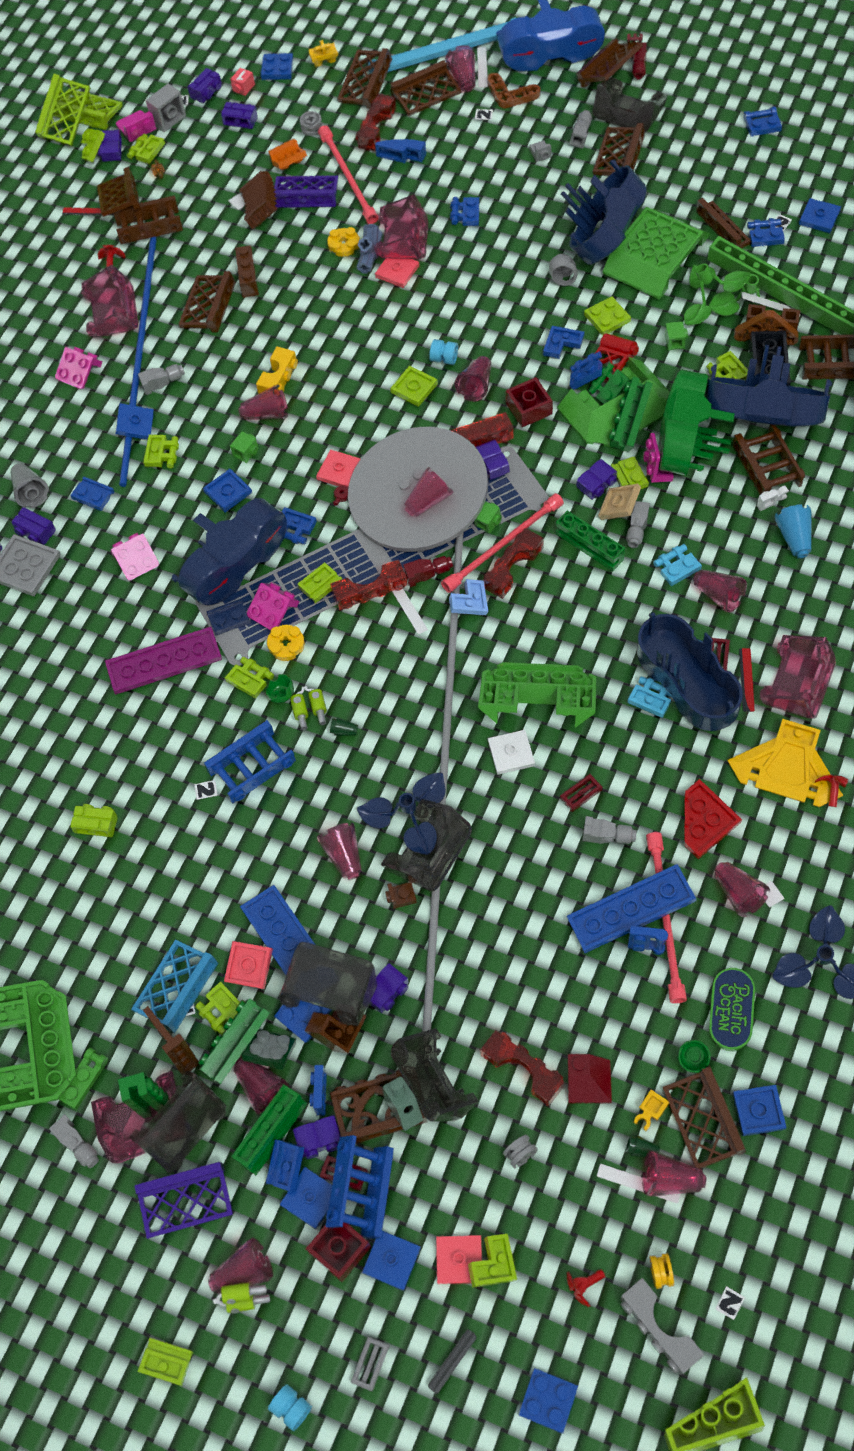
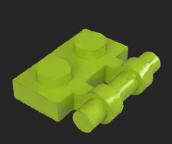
M142 134V136L136 139L135 145L130 147L127 157L132 159L135 156L136 160L150 164L164 146L165 141L163 138L150 135L148 138L146 134Z
M731 351L716 358L717 369L715 377L746 380L748 369ZM709 363L706 366V368L709 370L710 375L712 374V363ZM724 371L726 375L723 376L720 372Z
M149 435L143 462L144 466L162 467V463L165 461L168 468H173L177 460L176 451L179 449L178 437L173 436L171 441H167L166 435ZM165 449H170L169 453H165Z
M242 657L240 663L243 664V667L236 664L227 674L225 680L256 699L267 685L263 679L272 680L274 674L267 667H261L256 664L255 660ZM253 670V671L257 672V674L254 675V674H252V673L249 672V671Z
M220 982L205 995L210 1002L205 1006L200 1001L196 1004L195 1008L199 1011V1015L211 1024V1028L215 1032L218 1031L222 1036L225 1031L223 1028L224 1024L230 1017L233 1019L238 1013L235 1009L240 1001ZM215 1008L222 1014L219 1018L212 1014Z

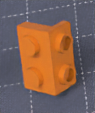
M294 138L268 151L273 166L281 170L287 169L290 164L299 163L303 158L307 157L306 151L299 148L297 140Z

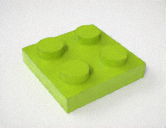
M612 296L584 310L585 317L602 336L631 322L630 315Z
M409 365L392 385L390 391L392 394L419 407L437 386L438 379Z

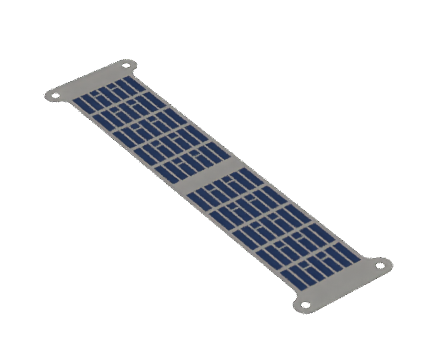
M504 446L500 449L502 453L505 451L510 453L506 457L510 472L492 480L488 478L486 502L494 503L500 508L502 516L500 524L528 510L539 511L541 509L540 505L549 498L517 452L509 446ZM473 522L464 531L463 542L485 531L476 527ZM358 529L240 586L238 591L218 604L206 606L196 600L195 603L208 626L212 627L206 611L241 599L247 613L260 584H270L273 582L281 587L280 590L293 593L295 595L294 598L300 601L297 608L288 607L279 625L295 626L404 572L403 564L418 559H430L455 547L456 538L432 549L405 552L383 547L373 542ZM325 562L342 578L343 582L315 604L311 598L298 588V583ZM249 618V624L217 636L214 633V636L229 663L234 666L236 664L240 666L243 664L240 663V660H235L234 656L240 654L248 659L249 649L267 640L271 630Z

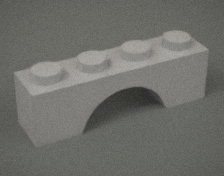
M643 1278L621 1296V1307L628 1315L633 1314L637 1319L636 1325L644 1335L646 1333L649 1334L653 1339L651 1342L652 1346L659 1354L664 1353L668 1358L666 1363L675 1374L679 1372L682 1376L704 1356L703 1352L689 1335L685 1337H672L660 1330L653 1315L657 1295Z

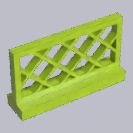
M53 74L35 130L39 138H47L66 145H73L91 89L90 86ZM64 83L69 84L72 88L65 93L62 90ZM80 88L85 89L84 95L78 97L75 91ZM74 92L76 99L68 102L66 96ZM64 97L67 104L59 107L58 100ZM79 102L80 108L73 112L71 105ZM69 107L72 113L64 117L61 111ZM60 112L62 118L54 122V114ZM74 116L75 123L68 126L66 120ZM65 122L67 128L59 132L56 125ZM55 126L58 133L49 135V129ZM68 131L71 134L69 141L62 137V134Z
M75 91L78 97L84 95V92ZM73 92L67 95L66 98L68 102L76 99V96ZM89 94L85 104L89 106L84 107L80 124L106 130L108 128V121L122 107V102ZM64 97L58 100L59 107L67 104ZM79 102L71 105L73 112L80 108ZM69 107L61 111L64 117L72 113ZM60 112L54 114V117L62 118ZM74 116L67 119L69 121L75 122Z

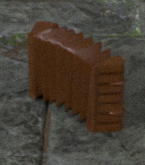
M260 171L239 189L246 203L244 206L247 211L244 212L246 214L244 220L252 229L261 225L263 221L271 217L277 210L275 206L277 198L275 197L276 193H274L276 189H274V183L268 171Z

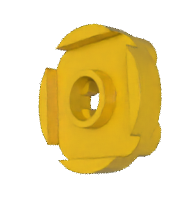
M352 227L333 229L330 231L327 240L328 248L331 253L333 251L337 256H350L354 254V250L359 249L358 242L360 239Z
M281 625L273 627L267 638L269 652L281 661L293 660L296 658V655L303 651L305 646L303 634L297 626ZM284 640L291 641V643H287V646H284L281 642Z

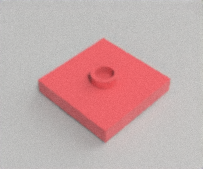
M390 252L376 271L375 278L404 288L418 269L419 262Z
M330 449L316 478L319 481L349 488L351 476L360 458Z
M232 941L224 982L265 989L273 948Z
M481 1235L436 1237L437 1284H472L468 1264L482 1261Z

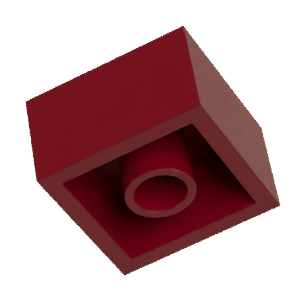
M537 377L506 390V404L521 427H525L553 414V401Z
M343 1223V1227L327 1228L325 1224L306 1247V1250L342 1283L371 1246L366 1239L347 1223Z

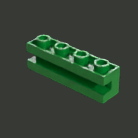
M634 376L629 382L625 383L623 389L625 395L620 399L618 405L620 412L615 415L613 423H616L615 428L611 429L608 438L611 439L609 446L628 453L634 447L653 383L647 381L644 384L639 383L640 379Z
M568 510L556 521V527H558L556 529L557 536L612 572L623 562L625 547Z
M250 998L246 1001L241 1000L235 1009L238 1013L233 1019L230 1017L223 1026L225 1031L222 1036H216L210 1045L213 1047L210 1053H205L198 1062L201 1065L198 1070L218 1084L223 1082L270 1014V1012L259 1007Z
M144 1072L118 1079L122 1102L143 1119L152 1116L150 1106L160 1114L168 1112L167 1105L170 1104L168 1093L164 1092L163 1088L159 1087L157 1082H154Z
M283 1084L231 1157L242 1167L257 1176L272 1155L275 1139L282 1140L306 1107L307 1102L302 1099L300 1094Z

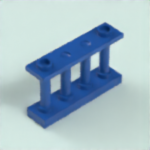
M268 720L204 762L210 776L219 774L231 791L227 794L232 804L244 799L246 794L284 768H289L296 761L292 750L284 753L272 738L274 731ZM265 741L278 756V759L270 764L256 748L257 745ZM247 752H250L263 768L254 775L240 759ZM231 763H234L247 779L238 786L224 770Z
M357 1136L340 1137L337 1146L338 1152L329 1208L326 1214V1227H343V1223L361 1227V1236L363 1238H381L394 1148L385 1146L377 1147L370 1151L355 1146ZM354 1155L372 1160L370 1173L352 1168ZM350 1177L369 1183L367 1196L348 1190ZM347 1200L365 1205L363 1218L345 1213Z

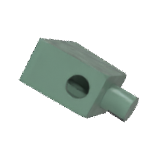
M398 1077L382 1087L385 1102L404 1131L423 1121L417 1100L402 1077ZM408 1106L409 1112L404 1113V1109Z

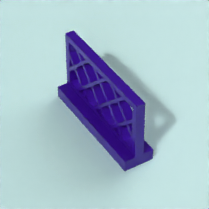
M338 175L276 176L274 186L276 191L274 193H276L275 197L277 199L275 202L277 204L275 206L277 208L336 207Z
M216 1162L134 1185L136 1194H138L147 1239L233 1215L223 1162ZM220 1177L222 1186L217 1193L207 1188L211 1179ZM206 1181L204 1185L200 1184L199 1182ZM191 1184H197L202 1187L196 1199L186 1194ZM185 1186L183 1191L178 1189ZM170 1190H176L181 1194L175 1205L164 1199ZM205 1190L215 1195L209 1207L199 1202ZM222 1190H223L224 1198H223L222 1196H220ZM163 1193L162 1197L156 1194ZM153 1195L159 1199L153 1211L146 1207L145 1197ZM183 1196L194 1202L188 1213L177 1207ZM218 1198L225 1201L227 1212L218 1214L212 1210ZM162 1202L172 1207L166 1219L156 1214ZM196 1204L207 1210L202 1219L197 1220L190 1215ZM175 1210L185 1215L181 1225L176 1226L169 1222ZM209 1212L215 1214L213 1216L207 1217ZM154 1216L164 1221L159 1231L151 1233L149 1223ZM188 1218L193 1220L191 1222L186 1223ZM167 1224L172 1226L170 1228L164 1229Z

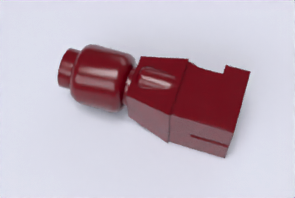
M642 42L643 46L631 57L633 58L632 75L638 80L642 79L646 73V42Z
M441 556L433 559V561L418 559L403 564L408 584L410 587H413L418 582H425L434 577L435 573L448 572L453 567L451 557Z

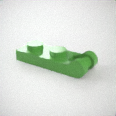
M88 1048L76 1069V1077L58 1100L77 1110L107 1064L108 1057L103 1054L99 1055L96 1053V1050ZM92 1061L96 1063L94 1068L89 1066Z

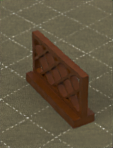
M612 39L576 73L581 87H587L591 82L607 81L643 46L642 42L619 44L618 39Z
M382 48V51L357 49L337 98L339 103L366 105L367 109H373L393 60L388 48ZM360 55L367 56L363 60L359 61ZM379 57L378 60L372 62L373 58ZM370 61L371 64L363 68L362 65ZM361 67L362 70L354 74V70ZM374 68V71L367 75L366 72ZM362 74L366 75V77L358 81L357 78ZM354 79L357 81L353 85L349 86V83ZM369 80L368 85L365 87L361 86V84ZM360 86V90L355 93L352 92L353 89ZM351 92L352 95L347 98L344 97L345 94ZM362 93H364L362 99H357V98H356L357 96H359V95H361Z
M444 60L391 83V95L393 98L396 97L408 117L462 92L448 71ZM445 75L448 78L447 81L439 79ZM429 82L435 83L434 87L428 86L426 84ZM437 84L445 85V88H444V89H440V88H436V87H437ZM448 86L454 87L455 90H454V91H448V90H447V87H448ZM422 88L421 93L415 92L413 89ZM424 89L432 91L431 95L423 94ZM434 92L442 93L441 97H435L433 95ZM404 93L409 94L408 98H403L400 95ZM411 95L419 97L418 101L411 100ZM421 98L429 99V102L422 103L420 102ZM412 104L416 105V107L409 110L407 105Z
M637 123L636 127H607L593 169V175H611L616 171L608 163L611 160H615L616 164L621 167L628 165L634 171L645 138L643 123ZM610 133H617L613 137L610 136ZM628 133H633L629 137L625 136ZM619 138H622V139H623L622 141H620V142H618V143L615 141V140H617V139H619ZM610 143H613V144H614L613 146H611V147H609V148L606 147V146H607L608 144H610ZM626 143L629 144V146H627V147H625V148H622V147H621L622 145H624V144H626ZM617 148L620 150L615 154L612 153ZM607 154L610 155V156H609L608 158H606V159L603 158V156H605V155H607ZM623 154L625 155V157L622 158V159H619V158H618L619 156H621V155H623ZM603 165L606 166L604 169H599Z
M129 166L123 169V175L97 185L103 217L132 205L135 210L141 208L136 181Z
M224 271L223 275L196 276L178 324L180 328H210L212 332L219 331L236 284L231 271ZM200 281H207L202 286H199ZM217 281H221L220 284L216 286L213 285ZM209 286L212 287V289H210V290L207 291V292H204V291H203V290H205L206 288H208ZM202 292L201 296L197 297L196 299L194 298L195 295ZM216 292V296L211 299L208 297ZM207 298L208 301L201 305L199 304V302ZM196 304L198 305L197 308L190 311L191 307H193ZM212 304V307L209 310H204V308ZM201 310L203 311V313H202L201 315H199V316H197V317L194 316L195 314H197V313L200 312ZM193 317V320L186 322L187 319ZM205 317H207L206 322H199Z
M147 1006L143 1009L144 1013L166 1042L162 1046L163 1050L183 1077L199 1065L198 1059L180 1033L173 1038Z
M711 1067L702 1069L700 1073L663 1087L696 1170L735 1155L739 1156L746 1153L744 1144ZM701 1078L704 1085L701 1093L690 1090L692 1081ZM674 1088L684 1090L681 1101L671 1098L669 1090ZM705 1090H706V1092H707V1094H708V1097H707V1096H704ZM688 1092L699 1097L695 1108L683 1103ZM702 1098L710 1101L712 1104L709 1114L698 1110ZM674 1103H676V1104L679 1105L678 1108H677V1110H676V1107H675ZM682 1106L693 1111L689 1122L679 1117ZM714 1111H715L717 1117L712 1116V1114H713ZM696 1112L708 1117L704 1128L692 1124ZM710 1119L720 1122L721 1128L718 1135L706 1130ZM683 1124L687 1125L686 1130L684 1129ZM690 1127L702 1131L697 1143L688 1139L687 1134ZM722 1132H724L726 1138L721 1137ZM705 1133L716 1137L712 1149L701 1145ZM719 1139L729 1144L730 1152L721 1154L715 1151ZM691 1144L696 1146L694 1151L692 1149ZM699 1147L711 1152L708 1160L702 1163H698L696 1158Z

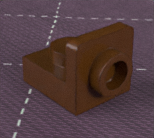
M412 882L392 887L391 883L387 884L389 891H385L387 902H392L393 909L417 903Z

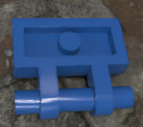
M453 197L450 206L452 209L450 213L451 223L456 225L458 221H463V226H479V197L463 198V202H459L458 197Z
M769 218L764 221L757 219L753 222H747L748 229L754 228V230H749L751 247L784 244L785 237L782 227L775 228V226H781V219Z
M601 352L591 353L586 359L578 360L570 367L573 372L570 376V387L573 390L602 375L603 363L599 360L602 358Z
M284 507L282 512L287 519L284 539L292 540V543L295 544L301 543L305 545L307 538L302 537V534H311L317 523L316 517ZM288 529L295 530V533L293 534L287 531Z

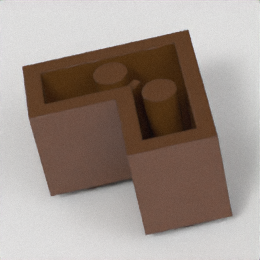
M337 1004L332 1016L314 1012L305 1032L332 1051L348 1054L366 1015L353 1006Z

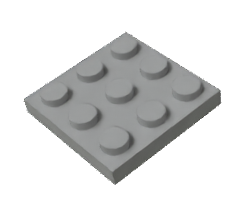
M13 534L0 554V584L35 596L61 556L60 551Z

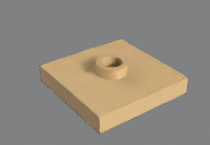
M632 484L609 488L598 517L601 520L631 516L641 489L640 485Z

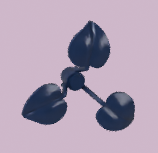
M443 773L430 774L418 780L413 787V795L403 793L399 797V802L396 803L393 811L391 802L382 797L374 798L364 805L357 807L361 819L367 825L376 829L387 827L391 822L390 816H394L398 809L401 808L403 813L410 814L415 826L406 830L404 834L405 845L413 852L424 855L430 854L435 848L437 833L429 822L417 824L414 816L416 809L415 801L418 803L424 801L425 804L430 806L440 803L446 793Z
M829 905L820 910L810 923L809 931L811 937L816 941H823V945L817 949L816 957L806 964L804 957L796 953L786 954L779 960L772 976L775 981L783 986L799 988L805 986L811 980V972L807 968L816 962L822 965L831 963L839 974L834 979L835 991L843 998L854 999V964H846L841 971L833 959V948L827 944V941L830 943L840 941L845 934L843 920L834 908Z

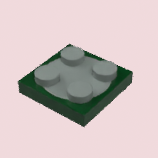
M258 1030L246 1047L242 1060L283 1070L296 1045V1038Z

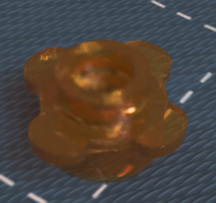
M156 159L155 164L151 165V170L155 177L159 176L162 179L165 170L162 163L159 164Z

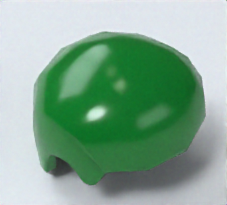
M279 674L275 681L270 680L266 689L267 698L277 704L288 701L294 694L292 679L285 674Z
M690 1040L681 1045L677 1058L680 1066L686 1071L700 1073L702 1069L708 1067L711 1053L708 1046L703 1042Z

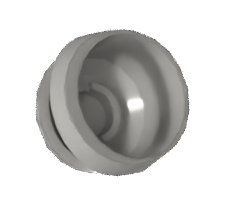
M559 254L553 257L549 263V273L555 283L569 286L576 281L578 271L574 260L570 256ZM574 273L573 277L570 280H563L564 277L570 276Z

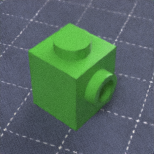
M683 321L666 323L665 339L667 349H685L688 331L687 328H684Z
M243 431L230 445L232 456L245 463L252 456L256 455L259 449L256 438L252 434H247Z
M485 501L481 512L474 521L475 526L491 533L494 527L498 526L501 522L500 508L494 503Z

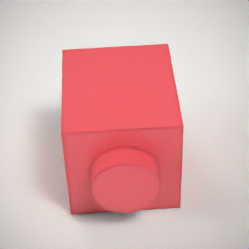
M239 68L230 79L233 92L244 96L255 85L253 72Z

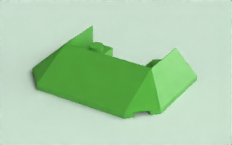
M629 357L628 366L622 369L621 372L630 379L633 376L639 378V383L644 384L646 381L653 383L638 430L639 432L663 418L670 391L641 360ZM571 388L557 406V410L585 443H601L604 446L612 447L609 446L611 439L608 438L611 429L615 428L616 423H613L616 413L620 412L618 405L625 393L600 406L586 389L576 394Z
M502 662L497 665L496 669L492 671L487 669L482 672L478 708L498 724L499 712L517 713L518 703L556 705V715H575L576 728L595 714L596 676L592 674L587 675L583 672V668L578 665Z
M43 980L0 987V1030L26 1025L30 1054L29 1063L0 1068V1111L56 1101L76 1077L66 995L55 990Z

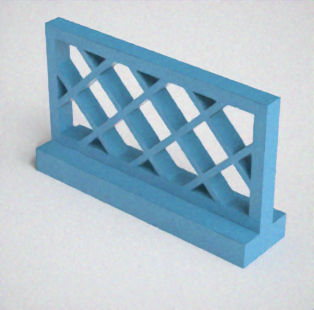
M175 940L131 1010L149 1019L144 1011L140 1009L143 1002L150 1000L152 1007L150 1009L156 1017V1011L166 1008L167 1014L163 1020L159 1019V1021L168 1031L175 1034L218 965V962L211 954L203 953ZM178 947L184 949L185 955L175 959L174 953ZM201 957L197 965L191 966L190 958ZM186 960L187 968L177 971L176 963ZM172 965L174 973L164 976V969ZM189 973L187 982L180 984L178 976ZM175 978L176 986L166 989L165 981ZM162 983L163 990L153 993V986ZM178 990L177 998L169 1001L168 993ZM164 995L165 1003L155 1006L154 998Z

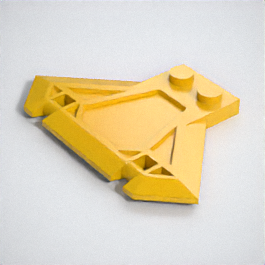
M782 719L776 738L727 760L742 784L747 785L748 780L756 782L755 788L805 803L807 797L814 800L813 806L816 807L829 803L831 783L829 781L815 783V780L819 777L831 775L815 749L821 731L819 729ZM751 770L759 771V775L752 773ZM809 787L817 789V792L809 790ZM840 789L838 791V798L843 796Z

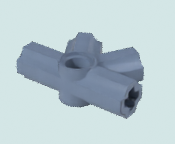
M365 224L363 238L358 242L360 258L357 270L364 274L371 272L374 260L379 256V245L383 232L379 230V226L376 224Z

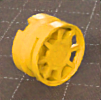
M668 1253L662 1254L661 1257H656V1255L649 1256L655 1288L661 1289L664 1285L673 1287L674 1277Z

